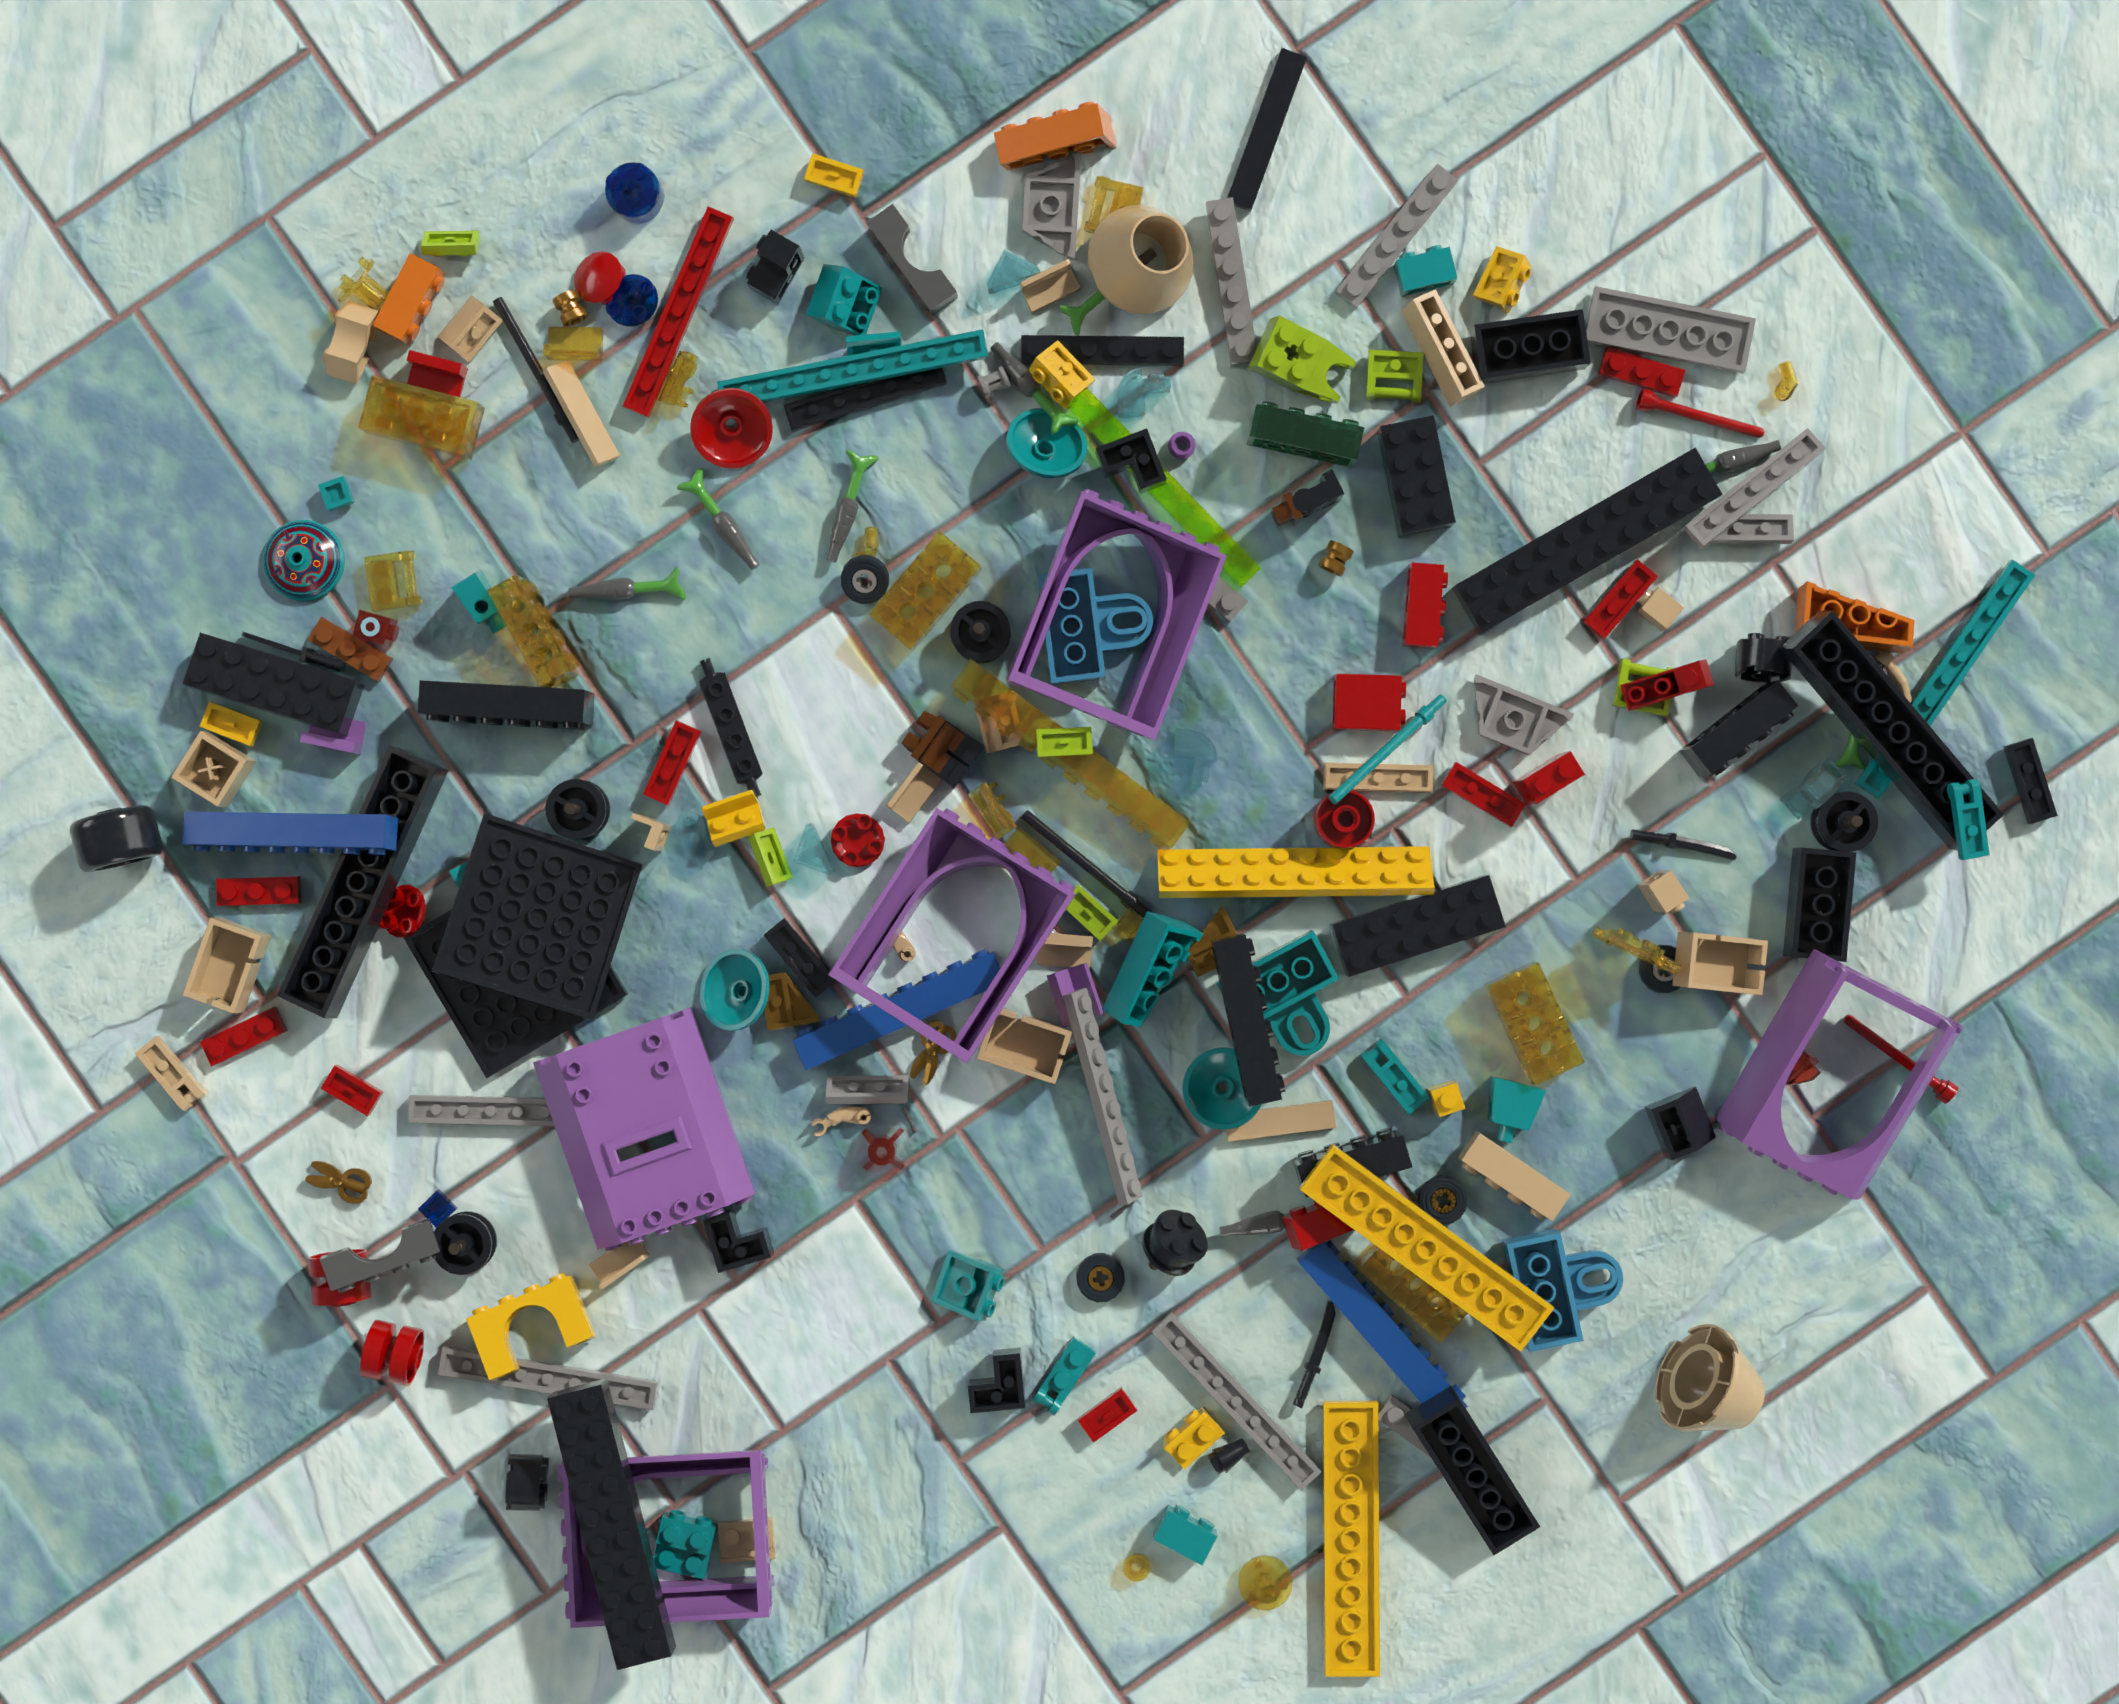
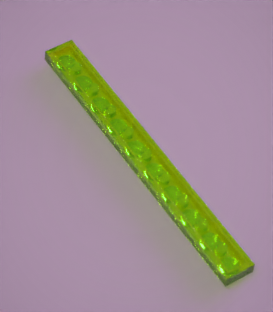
M1088 388L1077 396L1067 408L1102 445L1131 434ZM1162 466L1167 479L1166 484L1148 491L1149 494L1187 533L1196 537L1195 541L1202 545L1205 542L1211 543L1220 548V553L1227 555L1222 569L1242 588L1261 570L1260 566ZM1131 469L1127 470L1133 476Z

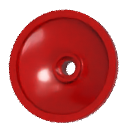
M726 388L710 393L699 402L692 414L690 432L695 448L704 459L723 468H741L754 463L766 452L772 439L773 425L767 407L758 397L742 389ZM734 419L736 423L733 426H729L726 424V421Z

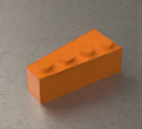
M1085 102L1080 104L1078 109L1068 111V109L1057 110L1052 113L1053 116L1046 118L1040 116L1032 117L1027 120V123L1018 126L1016 124L1005 125L1001 127V131L994 132L1000 165L1006 170L1040 164L1043 162V157L1047 156L1050 160L1067 158L1071 151L1082 152L1083 154L1094 152L1093 148L1099 145L1106 144L1107 149L1116 148L1110 116L1098 103Z
M1806 581L1798 588L1794 634L1818 611H1834L1866 650L1903 654L1913 647L1915 620L1883 608L1872 607L1858 599H1850L1834 590L1820 588L1816 586L1817 584Z

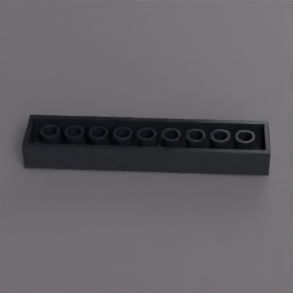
M1695 447L1456 584L1452 589L1478 635L1723 494Z
M1818 611L1779 649L1949 849L1957 850L1951 799L1947 794V785L1956 782L1965 784L1966 780L1974 778L1834 611ZM1981 787L1987 831L2004 814ZM1968 794L1963 795L1964 803L1969 802Z
M389 745L359 814H382L397 817L396 851L385 850V855H370L368 850H360V855L343 854L342 850L277 994L278 997L322 1018H338L449 770L401 748Z
M605 1378L555 1391L547 1398L616 1669L621 1670L671 1657L676 1648V1643L608 1380Z

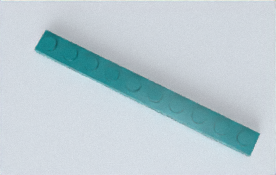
M981 329L718 381L717 385L718 390L736 388L748 391L764 403L988 359L989 356L985 333Z
M2010 560L1911 701L1913 707L1929 726L1932 725L2035 577V574L2016 561ZM1872 758L1854 784L1875 799H1880L1892 781Z

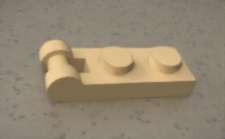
M155 1036L135 1053L183 1111L193 1106L192 1102L197 1098L201 1099L207 1094L205 1087L193 1077L160 1036ZM184 1085L190 1090L185 1095L180 1091V1088Z

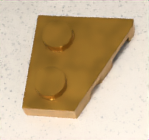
M1224 906L1219 908L1202 930L1204 935L1199 942L1195 940L1188 949V952L1191 953L1188 959L1197 977L1216 969L1210 940L1237 935Z
M786 972L768 975L769 996L764 1008L768 1031L820 1022L817 1013Z

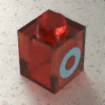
M359 610L352 636L391 647L392 642L396 641L399 634L398 621Z

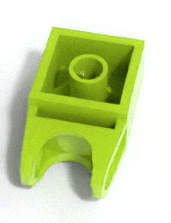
M1279 315L1270 318L1248 369L1293 392L1338 404L1341 397L1328 385L1326 379L1327 371L1331 366L1351 370L1354 369L1356 362L1327 339ZM1285 349H1288V351H1289V353H1290V358H1289V359H1287L1288 354H1287L1286 352H1284Z

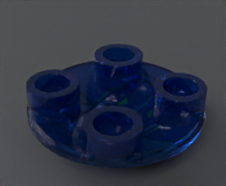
M626 275L621 280L619 288L613 294L612 300L606 304L607 314L622 326L634 327L648 321L656 311L658 305L657 289L648 278L642 275Z

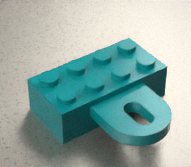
M1310 930L1252 961L1253 966H1258L1261 983H1257L1258 992L1264 993L1267 1010L1263 1011L1264 1019L1270 1021L1272 1031L1280 1045L1288 1052L1299 1056L1314 1054L1326 1044L1330 1034V1023L1315 992L1339 980L1315 932ZM1218 979L1215 982L1221 992L1220 983ZM1301 1015L1307 1019L1314 1033V1038L1311 1042L1302 1043L1299 1040L1292 1026V1021L1296 1016Z

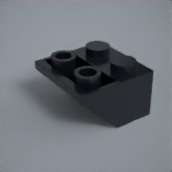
M1695 1086L1644 1106L1663 1155L1667 1159L1675 1160L1695 1152L1716 1138Z

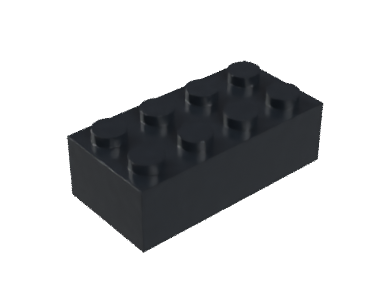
M1583 309L1475 324L1469 331L1474 366L1483 384L1585 370L1591 364Z
M1434 415L1380 426L1377 430V437L1398 538L1452 527L1456 520Z
M1779 680L1765 683L1681 748L1679 752L1698 776L1708 775L1710 777L1714 774L1717 776L1729 767L1727 763L1729 760L1735 757L1739 759L1751 750L1749 747L1751 743L1757 740L1760 742L1767 738L1773 732L1770 729L1771 727L1779 723L1782 725L1794 716L1792 711L1798 707V704Z
M1802 847L1792 849L1783 956L1808 959L1813 949L1836 961L1847 962L1856 852Z
M1392 1128L1376 1131L1377 1136L1366 1138V1135L1351 1138V1143L1343 1146L1339 1142L1332 1143L1377 1177L1412 1168L1404 1135L1397 1130H1392ZM1331 1144L1324 1146V1151L1314 1153L1313 1150L1304 1151L1297 1154V1159H1293L1299 1185L1303 1183Z

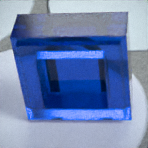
M440 1189L436 1190L418 1208L426 1218H430L431 1223L436 1228L458 1209Z

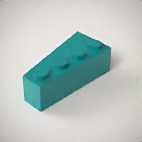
M1147 911L1102 1009L1122 1024L1141 1027L1159 1001L1160 996L1158 993L1162 988L1170 985L1175 977L1172 975L1173 971L1180 961L1185 963L1191 954L1188 952V949L1194 940L1199 942L1204 934L1184 920Z

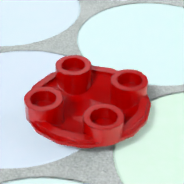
M604 251L592 253L584 258L577 267L574 276L575 290L586 302L608 304L612 300L613 294L619 288L626 270L613 254Z
M855 813L847 815L839 820L832 830V850L836 857L848 866L863 867L870 865L878 859L884 848L885 838L883 829L875 819L867 814Z
M412 885L396 887L380 922V927L386 929L389 934L397 938H406L414 934L421 926L426 910L425 899L420 890Z

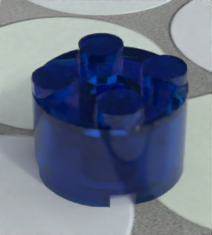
M631 162L618 166L607 176L605 181L606 199L619 217L628 222L641 224L654 219L658 215L663 205L665 194L661 182L652 170L642 163ZM634 189L638 190V196L636 198L632 197V191Z

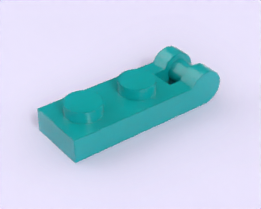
M1971 779L1966 780L1965 784H1959L1958 782L1948 784L1947 794L1951 799L1958 858L1960 860H1968L1990 855L1979 781ZM1968 794L1969 802L1964 803L1963 795Z
M1380 1038L1375 1042V1047L1369 1052L1365 1050L1360 1056L1406 1113L1410 1115L1430 1097L1384 1040ZM1384 1054L1388 1060L1379 1066L1375 1060Z
M1073 1336L1031 1401L1037 1405L1042 1404L1048 1408L1047 1412L1055 1416L1095 1356L1096 1351ZM1050 1388L1058 1393L1055 1399L1046 1395Z

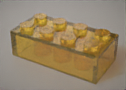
M372 375L358 428L370 435L472 460L485 407L476 401Z

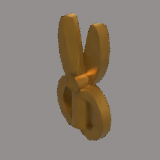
M938 1020L927 1023L930 1027L937 1026L936 1031L944 1036L948 1031L951 1034L950 1040L954 1041L956 1039V1031L953 1027L944 1026ZM921 1035L922 1044L927 1049L921 1052L915 1059L911 1067L910 1077L914 1079L926 1065L923 1084L928 1085L938 1067V1054H946L948 1051L940 1048L939 1045L932 1041L929 1043L927 1038Z
M313 1161L311 1163L314 1169L325 1176L307 1175L305 1178L307 1183L323 1189L338 1187L339 1196L347 1203L358 1204L367 1199V1189L372 1184L371 1175L361 1168H351L342 1173L334 1165L327 1162ZM351 1174L359 1175L364 1179L365 1183L348 1177ZM345 1189L360 1193L361 1196L351 1197L345 1192Z

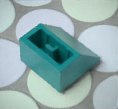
M823 264L806 316L828 327L854 336L866 335L883 288L844 266Z

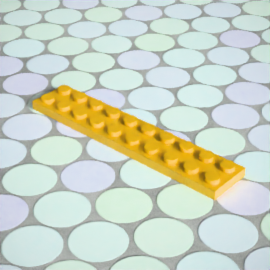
M1429 846L1157 850L1159 898L1434 895L1435 889Z
M1331 1144L1299 1187L1310 1198L1520 1352L1554 1309L1550 1303L1334 1144Z
M1323 1401L1325 1677H1380L1378 1401Z

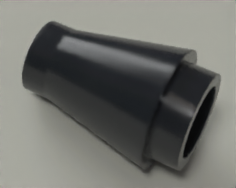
M1241 1438L1235 1442L1212 1449V1453L1208 1455V1458L1218 1474L1227 1473L1245 1455L1250 1453V1450Z

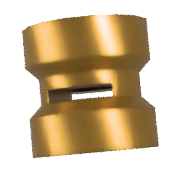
M577 290L563 292L552 300L555 308L561 313L560 320L564 327L576 325L588 318L586 309L579 304L581 298Z
M1330 540L1326 547L1327 553L1324 557H1321L1318 566L1331 574L1342 577L1346 569L1345 563L1351 559L1354 551L1339 542Z

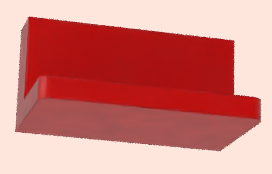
M409 350L407 361L412 364L407 381L409 387L454 399L461 398L468 371L466 366L462 363Z

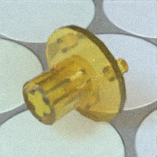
M362 256L357 262L361 267L351 279L346 274L340 278L342 283L338 288L342 291L338 295L337 300L343 302L353 293L370 308L377 310L385 301L389 292L368 275L375 261L371 258L366 260Z
M1261 1555L1252 1558L1244 1564L1239 1573L1238 1587L1242 1598L1248 1605L1258 1610H1272L1287 1601L1292 1591L1293 1580L1290 1570L1283 1561L1274 1556Z

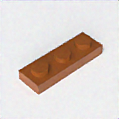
M320 617L307 639L378 682L381 681L393 661L392 657L324 617Z

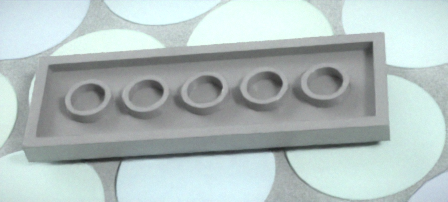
M1595 286L1586 323L1588 343L1743 374L1746 371L1756 318Z

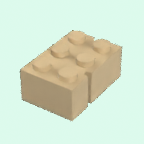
M222 917L210 918L183 996L205 1004L211 1003V1006L233 1014L244 1012L262 964L257 962V959L264 958L272 935Z
M1678 931L1672 986L1763 995L1765 971L1747 969V964L1766 965L1768 941Z
M1003 1008L984 1037L977 1059L1056 1084L1063 1058L1058 1057V1055H1065L1072 1030L1024 1014L1022 1019L1016 1018L1018 1012Z

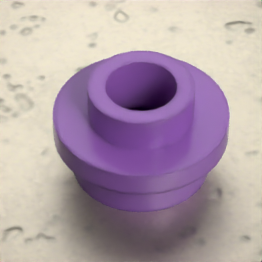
M1187 432L1175 433L1168 443L1171 455L1177 459L1189 458L1194 453L1196 446L1194 438ZM1180 441L1187 444V448L1183 451L1177 448V443Z

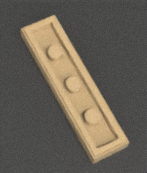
M566 361L547 367L543 373L594 467L616 460L620 454L570 362Z
M1324 762L1323 790H1336L1364 763ZM1379 764L1351 791L1433 793V765Z
M1327 1100L1259 1109L1256 1115L1244 1125L1226 1130L1227 1141L1336 1128L1333 1101Z

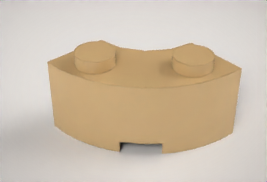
M348 301L342 310L336 312L334 336L330 346L326 347L323 353L326 375L354 384L358 383L369 361V357H365L369 340L375 342L377 329L372 325L379 310Z

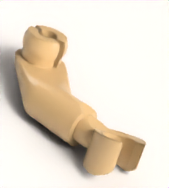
M1888 651L1875 655V660L1885 667L1887 676L1911 703L1912 698L1908 681L1899 667L1892 663L1894 661L1893 655Z
M901 932L893 948L902 961L909 962L914 959L916 951L905 934Z
M843 1105L829 1113L828 1117L823 1120L820 1118L814 1119L811 1122V1126L817 1123L823 1124L821 1131L813 1133L815 1136H822L828 1127L832 1125L834 1127L841 1122L866 1125L871 1120V1113L864 1107Z

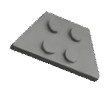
M1076 153L1071 158L1062 162L1050 164L1041 171L1037 170L1025 175L1022 232L1070 260H1075L1081 153Z
M1475 675L1474 677L1478 735L1524 754L1531 755L1574 716V713L1482 676Z

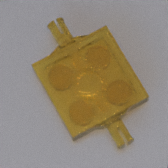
M1596 927L1593 931L1592 937L1605 942L1609 946L1613 945L1621 951L1656 966L1658 969L1669 971L1674 975H1677L1680 971V964L1663 956L1665 951L1648 940L1643 939L1640 943L1641 940L1621 928H1618L1616 932L1609 928L1605 931Z

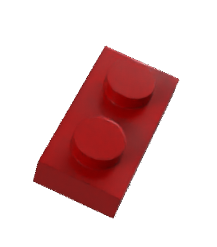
M338 1064L334 1065L320 1088L366 1116L371 1115L384 1093Z
M1120 1387L1077 1418V1421L1094 1443L1137 1412L1138 1409L1124 1389Z

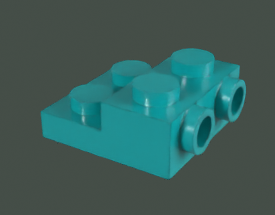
M948 1250L931 1302L973 1320L986 1321L987 1317L990 1318L995 1311L996 1302H993L996 1291L999 1292L1004 1285L1005 1277L1002 1276L1004 1269L981 1259H974L955 1250Z
M679 1510L665 1512L661 1519L656 1540L657 1545L654 1554L656 1569L705 1579L718 1524L713 1523L712 1519L704 1516H697L696 1519L685 1516L686 1513Z

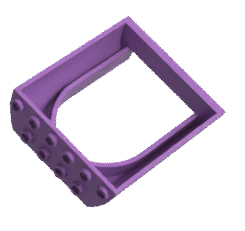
M1084 489V491L1078 493L1006 681L1010 682L1011 685L1028 689L1113 724L1115 728L1127 730L1136 735L1155 740L1227 555L1220 553V548L1208 542H1205L1204 545L1195 542L1196 537L1189 533L1181 531L1179 534L1171 531L1172 526L1161 521L1156 523L1148 521V515L1136 510L1132 512L1123 510V504L1110 499L1108 502L1098 499L1100 494ZM1133 534L1146 548L1154 564L1158 580L1159 597L1156 617L1119 713L1030 677L1065 585L1076 565L1090 550L1100 543L1116 536Z
M936 807L828 975L968 1064L1076 894L1073 892L1075 888L1062 879L1059 883L1054 881V877L1051 876L1052 873L1039 865L1035 869L1031 866V863L1028 861L1029 859L1017 851H1014L1013 854L1009 853L1005 847L1006 845L995 837H991L988 840L985 838L986 835L982 833V830L969 822L966 826L958 821L960 816L946 808L943 812ZM980 866L1005 868L1014 880L1020 899L1021 919L1018 935L1006 961L954 1041L867 987L919 904L937 884L947 877L968 868Z
M1813 949L1716 1115V1120L1721 1124L1719 1129L1749 1146L1748 1150L1755 1155L1763 1157L1765 1154L1773 1158L1772 1162L1785 1170L1790 1167L1798 1171L1797 1175L1808 1182L1815 1180L1821 1183V1187L1833 1195H1837L1839 1192L1850 1199L1858 1200L1862 1197L1962 1031L1963 1026ZM1844 981L1937 1028L1887 1113L1866 1137L1846 1149L1823 1155L1798 1154L1791 1147L1786 1138L1781 1119L1783 1091L1791 1071Z
M764 1450L628 1457L634 1482L654 1478L751 1473L756 1576L660 1581L670 1623L770 1617L773 1603L771 1587L774 1586L775 1579L774 1575H771L765 1478L768 1458H764ZM562 1461V1464L558 1466V1479L563 1481V1492H560L559 1504L560 1508L564 1509L565 1519L561 1521V1535L566 1536V1547H563L562 1551L563 1564H567L568 1572L564 1576L565 1592L569 1591V1602H566L565 1606L566 1619H570V1628L605 1626L568 1478Z

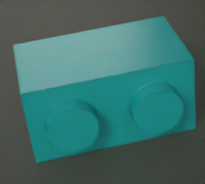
M1436 245L1425 249V253L1415 255V252H1407L1399 256L1393 267L1401 297L1453 285L1456 282L1457 274L1450 247L1442 248L1441 245Z
M1168 1504L1153 1532L1154 1540L1203 1565L1218 1537L1217 1531L1214 1529L1215 1525L1204 1518L1197 1520L1189 1516L1190 1512L1182 1506L1176 1505L1174 1508Z

